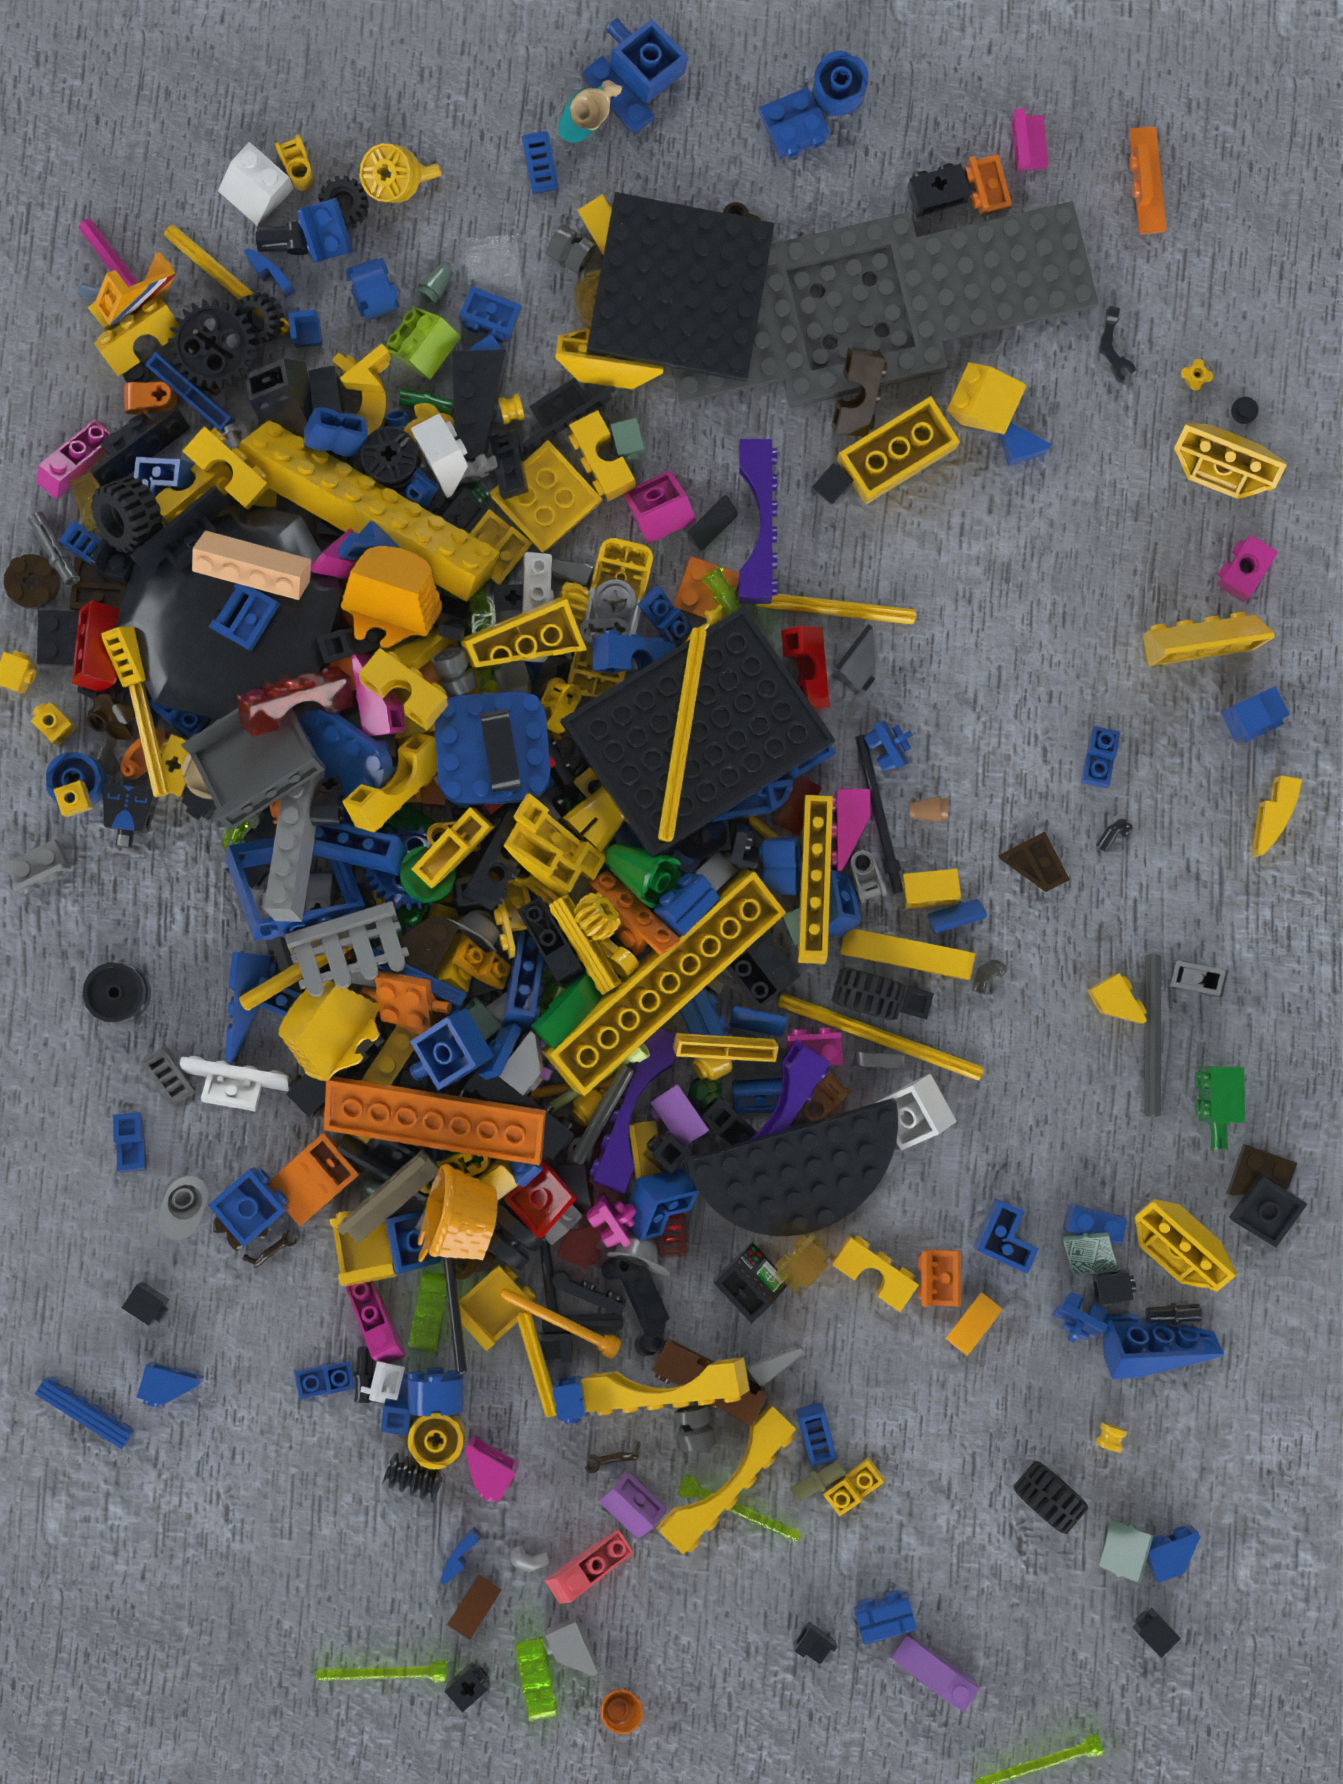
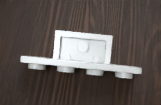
M526 552L524 554L522 613L550 602L554 598L553 590H551V554ZM548 656L521 661L545 663Z
M198 1056L181 1057L180 1059L183 1073L207 1077L201 1095V1100L205 1103L256 1112L262 1087L289 1091L290 1089L288 1086L290 1084L289 1076L280 1071H260L248 1065L243 1067L232 1066L225 1061L210 1062Z

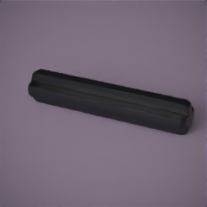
M616 1313L561 1315L591 1331L623 1329L622 1314L621 1316ZM542 1319L543 1332H568Z

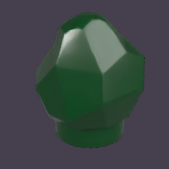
M698 1077L691 1082L687 1097L692 1105L705 1111L718 1097L723 1099L721 1087L717 1081L701 1080Z

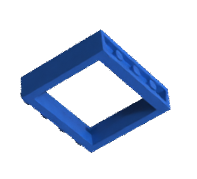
M275 837L228 846L226 863L254 941L274 939L275 937L284 936V934L349 915L365 908L349 863L329 859L346 904L304 911L302 922L275 921L272 917L261 919L243 868L270 864Z

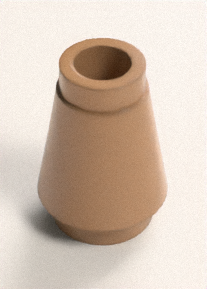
M937 796L910 802V819L916 818L942 823V820H949L948 798Z

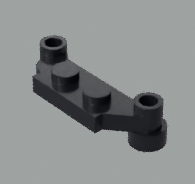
M548 736L549 755L556 763V765L550 768V775L561 791V794L553 798L552 801L558 814L564 817L568 813L563 805L564 799L570 805H574L578 801L576 793L579 792L584 800L585 797L578 788L576 789L573 769L568 762L562 760L559 755L560 749L558 744Z
M610 1258L605 1260L601 1266L603 1277L609 1281L617 1279L622 1281L644 1331L642 1335L635 1339L634 1347L636 1352L643 1357L654 1355L657 1351L664 1348L665 1341L663 1335L665 1324L670 1317L649 1270H642L636 1267L627 1258Z

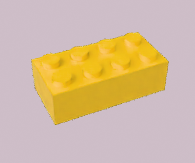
M930 396L839 452L837 462L842 470L854 480L852 483L854 489L863 503L867 505L956 450L960 441Z

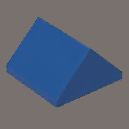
M424 1210L392 1215L386 1219L395 1274L441 1262L440 1256L433 1257L429 1254V1251L422 1262L418 1261L424 1239L422 1245H418L420 1232L417 1231L416 1225Z

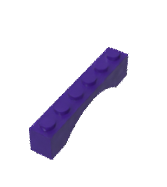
M740 439L739 474L748 484L755 497L760 518V533L756 546L748 561L739 571V604H771L772 595H777L778 580L772 579V569H777L778 564L777 553H772V543H777L778 536L777 526H772V517H777V500H772V491H777V474H772V465H777V448H772V439Z
M658 1029L644 1042L650 1056L641 1062L636 1061L632 1063L631 1068L634 1070V1076L620 1097L624 1099L621 1109L615 1107L610 1123L614 1124L611 1135L605 1133L600 1149L605 1150L601 1160L595 1159L590 1172L591 1175L595 1176L594 1184L624 1195L635 1166L629 1144V1122L632 1110L638 1097L647 1085L661 1073L672 1068L676 1058L673 1050L675 1034Z
M798 1039L795 1041L782 1061L783 1080L778 1103L770 1119L751 1139L788 1129L789 1126L796 1122L799 1110L813 1096L814 1087L828 1073L831 1062L824 1055Z

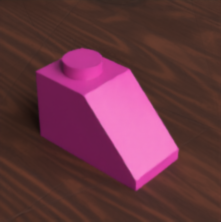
M352 529L347 530L322 552L312 564L311 571L348 579L350 571L357 561L339 558L337 548L350 533L355 532Z

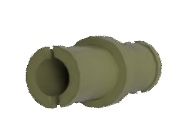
M836 1460L818 1472L815 1470L810 1472L811 1476L793 1487L791 1486L790 1489L799 1503L819 1490L820 1492L825 1491L826 1486L846 1474L839 1461Z

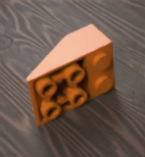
M328 1131L321 1134L268 1183L274 1191L279 1189L286 1195L289 1200L286 1205L290 1208L287 1212L300 1227L363 1173L353 1160L347 1159L342 1153L337 1151L339 1144Z

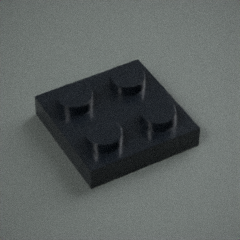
M38 610L37 664L39 666L74 665L79 611Z
M1260 1173L1229 1218L1277 1248L1308 1204L1302 1198Z

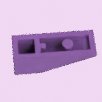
M905 1634L891 1656L894 1661L936 1694L963 1712L966 1711L979 1691L975 1679L908 1634Z

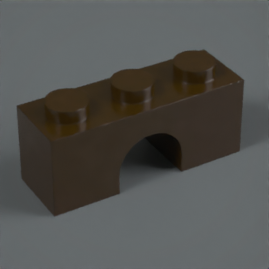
M848 347L843 374L848 381L860 383L861 390L858 396L852 400L836 401L831 426L837 434L865 437L868 435L869 430L873 429L875 424L874 406L875 403H879L881 397L880 379L885 376L887 370V361H885L880 351Z

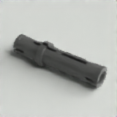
M36 512L28 518V522L33 527L47 552L51 567L57 570L65 586L75 585L79 582L80 576L70 562V554L62 548L44 513Z

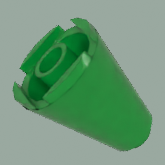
M616 843L606 850L605 865L650 908H656L659 905V899L665 893L673 891L678 886L677 881L681 877L678 865L681 866V863L673 856L661 853L652 858L645 849L623 843Z

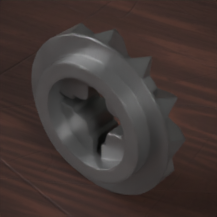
M616 578L608 581L603 580V583L598 588H595L592 598L594 610L602 619H624L632 612L636 601L632 587L625 580L622 581ZM615 590L617 597L622 599L615 601L612 609L611 603L605 599L610 598Z

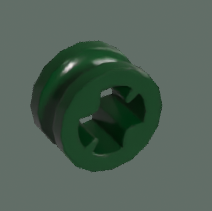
M478 480L474 481L473 487H467L481 505H485L486 499H492L491 494Z

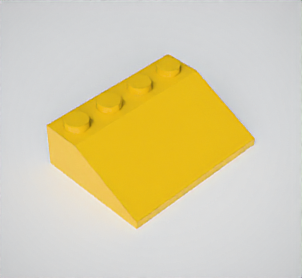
M1246 612L1230 614V618L1221 620L1220 616H1210L1203 618V622L1193 624V620L1179 621L1176 623L1177 626L1168 628L1166 624H1157L1150 626V630L1143 634L1148 666L1254 651L1275 638L1274 632L1256 614L1247 616Z

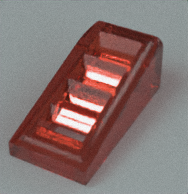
M685 1212L670 1215L668 1221L679 1220V1224L666 1225L662 1236H658L660 1258L688 1256ZM680 1231V1236H664V1232ZM665 1243H681V1247L665 1248Z

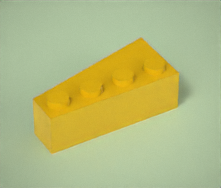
M560 597L464 637L463 641H460L470 661L469 665L476 668L587 650L567 599Z

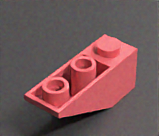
M618 1529L564 1564L544 1581L559 1604L571 1603L634 1552Z

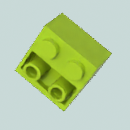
M413 306L403 317V322L398 329L389 336L385 348L389 351L390 356L414 373L431 380L462 336L441 316Z

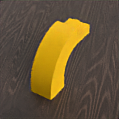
M339 352L332 359L335 368L342 374H345L358 363L350 355H347L345 358ZM376 372L373 376L382 385L384 392L362 391V404L359 412L356 414L366 419L368 435L378 428L385 427L386 415L389 413L388 396L380 376Z

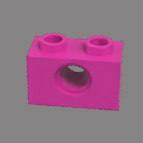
M1252 535L1244 541L1240 539L1231 552L1235 555L1230 563L1226 561L1217 574L1221 578L1216 585L1242 602L1251 597L1278 554V551ZM1240 561L1249 564L1250 573H1245L1240 569Z

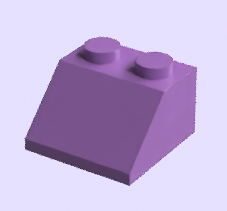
M678 1083L650 1101L653 1107L649 1111L658 1123L663 1120L668 1128L665 1134H671L683 1147L709 1131Z

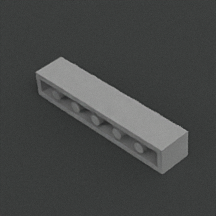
M325 770L281 798L264 910L275 921L302 922L316 833V826H313L311 823L310 808L311 803L314 801L318 782L324 778Z

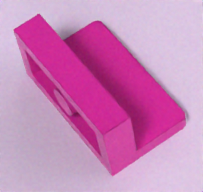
M1025 108L1014 109L1011 117L1016 171L1046 169L1048 167V155L1043 115L1026 116Z

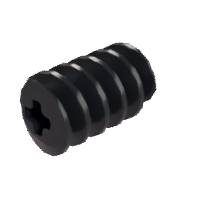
M396 1452L389 1462L382 1484L389 1479V1488L393 1489L399 1483V1491L402 1493L410 1486V1495L414 1496L420 1490V1499L422 1500L430 1493L431 1503H434L443 1477H441V1469H435L433 1473H430L428 1468L424 1467L421 1470L420 1464L417 1461L410 1466L409 1456H406L402 1462H399V1453Z

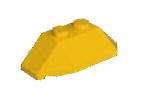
M590 329L558 335L555 358L579 382L634 389L663 374L664 366L586 352Z
M1185 423L1174 447L1188 480L1236 499L1275 489L1287 466L1284 460L1263 445L1210 424Z
M1153 1199L1135 1215L1139 1247L1178 1282L1195 1287L1210 1288V1290L1218 1292L1236 1277L1237 1272L1222 1242L1180 1204Z

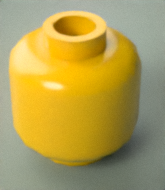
M694 1057V1061H692L693 1069L701 1080L716 1081L730 1073L733 1068L732 1060Z
M593 1088L585 1096L580 1095L572 1101L573 1109L571 1114L582 1127L585 1128L589 1124L606 1093L605 1090L601 1089L598 1091Z

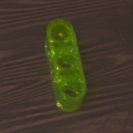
M476 596L471 601L468 616L469 635L496 624L495 605L488 596ZM483 610L487 614L482 615L477 613L476 611ZM497 664L477 668L472 666V669L478 677L490 678L494 675Z
M429 1270L423 1271L408 1342L409 1349L436 1353L447 1301L444 1273Z
M543 1636L515 1642L516 1657L530 1723L558 1717L557 1702Z

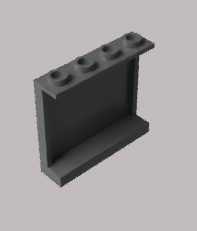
M275 684L262 690L260 694L239 705L234 711L216 720L212 725L181 744L191 755L217 807L214 812L218 820L230 830L325 770L287 697Z

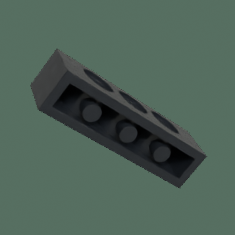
M522 802L509 803L462 895L490 910L497 903L503 904L509 893V890L506 889L509 880L514 882L521 870V867L517 865L518 861L513 856L512 858L504 857L501 854V849H506L504 844L513 830V826L517 823L513 816ZM488 872L497 873L500 881L495 882L491 880Z

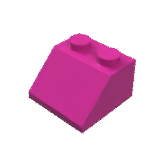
M671 470L637 485L635 489L623 494L637 527L647 544L658 541L664 536L676 530L684 529L689 524L696 522L688 497Z
M472 1435L465 1448L474 1488L479 1491L478 1495L489 1502L495 1500L499 1503L517 1472L519 1462Z

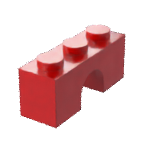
M797 626L781 630L783 657L792 658L799 669V678L796 683L815 711L830 708L823 627Z

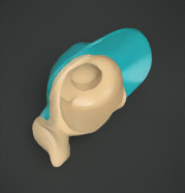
M606 80L598 88H583L573 94L566 102L565 110L559 120L558 132L560 137L567 142L577 143L583 141L598 129L608 117L610 98L612 96L617 97L621 93L622 86Z

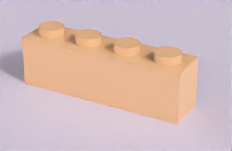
M204 531L193 547L192 571L299 600L310 582L311 559Z

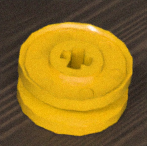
M384 143L373 146L364 155L360 164L362 187L370 197L377 201L402 203L409 200L416 193L420 184L421 170L419 162L414 154L403 146Z

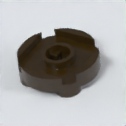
M26 554L21 557H15L10 561L4 574V588L7 596L19 606L26 609H40L57 596L60 589V575L56 569L51 567L46 558L36 554ZM30 575H34V578L39 580L38 584H34L32 589H29V585L25 583Z

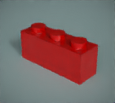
M91 600L79 610L71 684L101 693L115 684L118 675L106 650L101 633L115 628L120 609Z

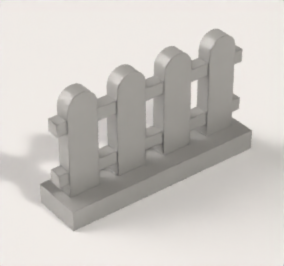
M392 901L284 934L290 953L293 954L291 955L293 964L299 962L304 978L298 981L300 988H307L309 995L312 997L321 996L324 993L323 983L333 979L338 988L345 989L349 987L352 982L350 974L361 971L365 979L373 980L379 973L377 966L387 962L391 970L395 972L401 971L406 965L404 957L409 956L407 947L401 948L396 932L400 931L401 927ZM380 937L385 954L374 957L369 940ZM353 945L358 962L347 965L342 948ZM326 954L331 971L320 974L315 957Z

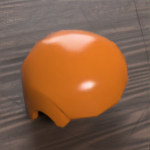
M625 1689L612 1690L604 1696L599 1707L601 1721L607 1729L616 1734H630L639 1727L643 1719V1705L632 1692Z

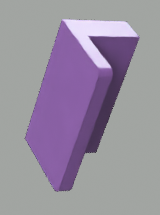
M628 1471L599 1500V1503L638 1539L654 1528L667 1510Z

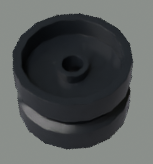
M108 962L97 966L88 974L83 984L82 996L86 1008L94 1017L104 1022H128L136 1019L146 1010L150 1002L151 987L148 978L139 968L131 964ZM119 989V995L117 997L114 995V991H117Z
M499 1202L496 1223L499 1226L495 1224L488 1247L506 1263L520 1271L530 1260L529 1254L522 1246L536 1252L546 1239L544 1237L536 1238L511 1207L503 1202Z

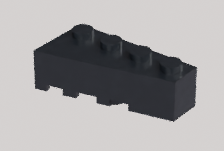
M481 1066L464 1088L471 1094L473 1092L478 1093L482 1096L481 1100L546 1110L543 1152L552 1160H557L577 1136V1133L572 1130L575 1125L564 1116L560 1119L552 1113L554 1107L543 1098L539 1101L531 1095V1090L528 1089L522 1095L499 1076L487 1080L478 1075L482 1068Z

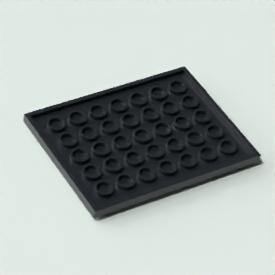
M744 606L706 629L707 633L672 841L659 840L658 834L690 640L560 720V723L646 852L652 858L671 848L825 750L836 741Z

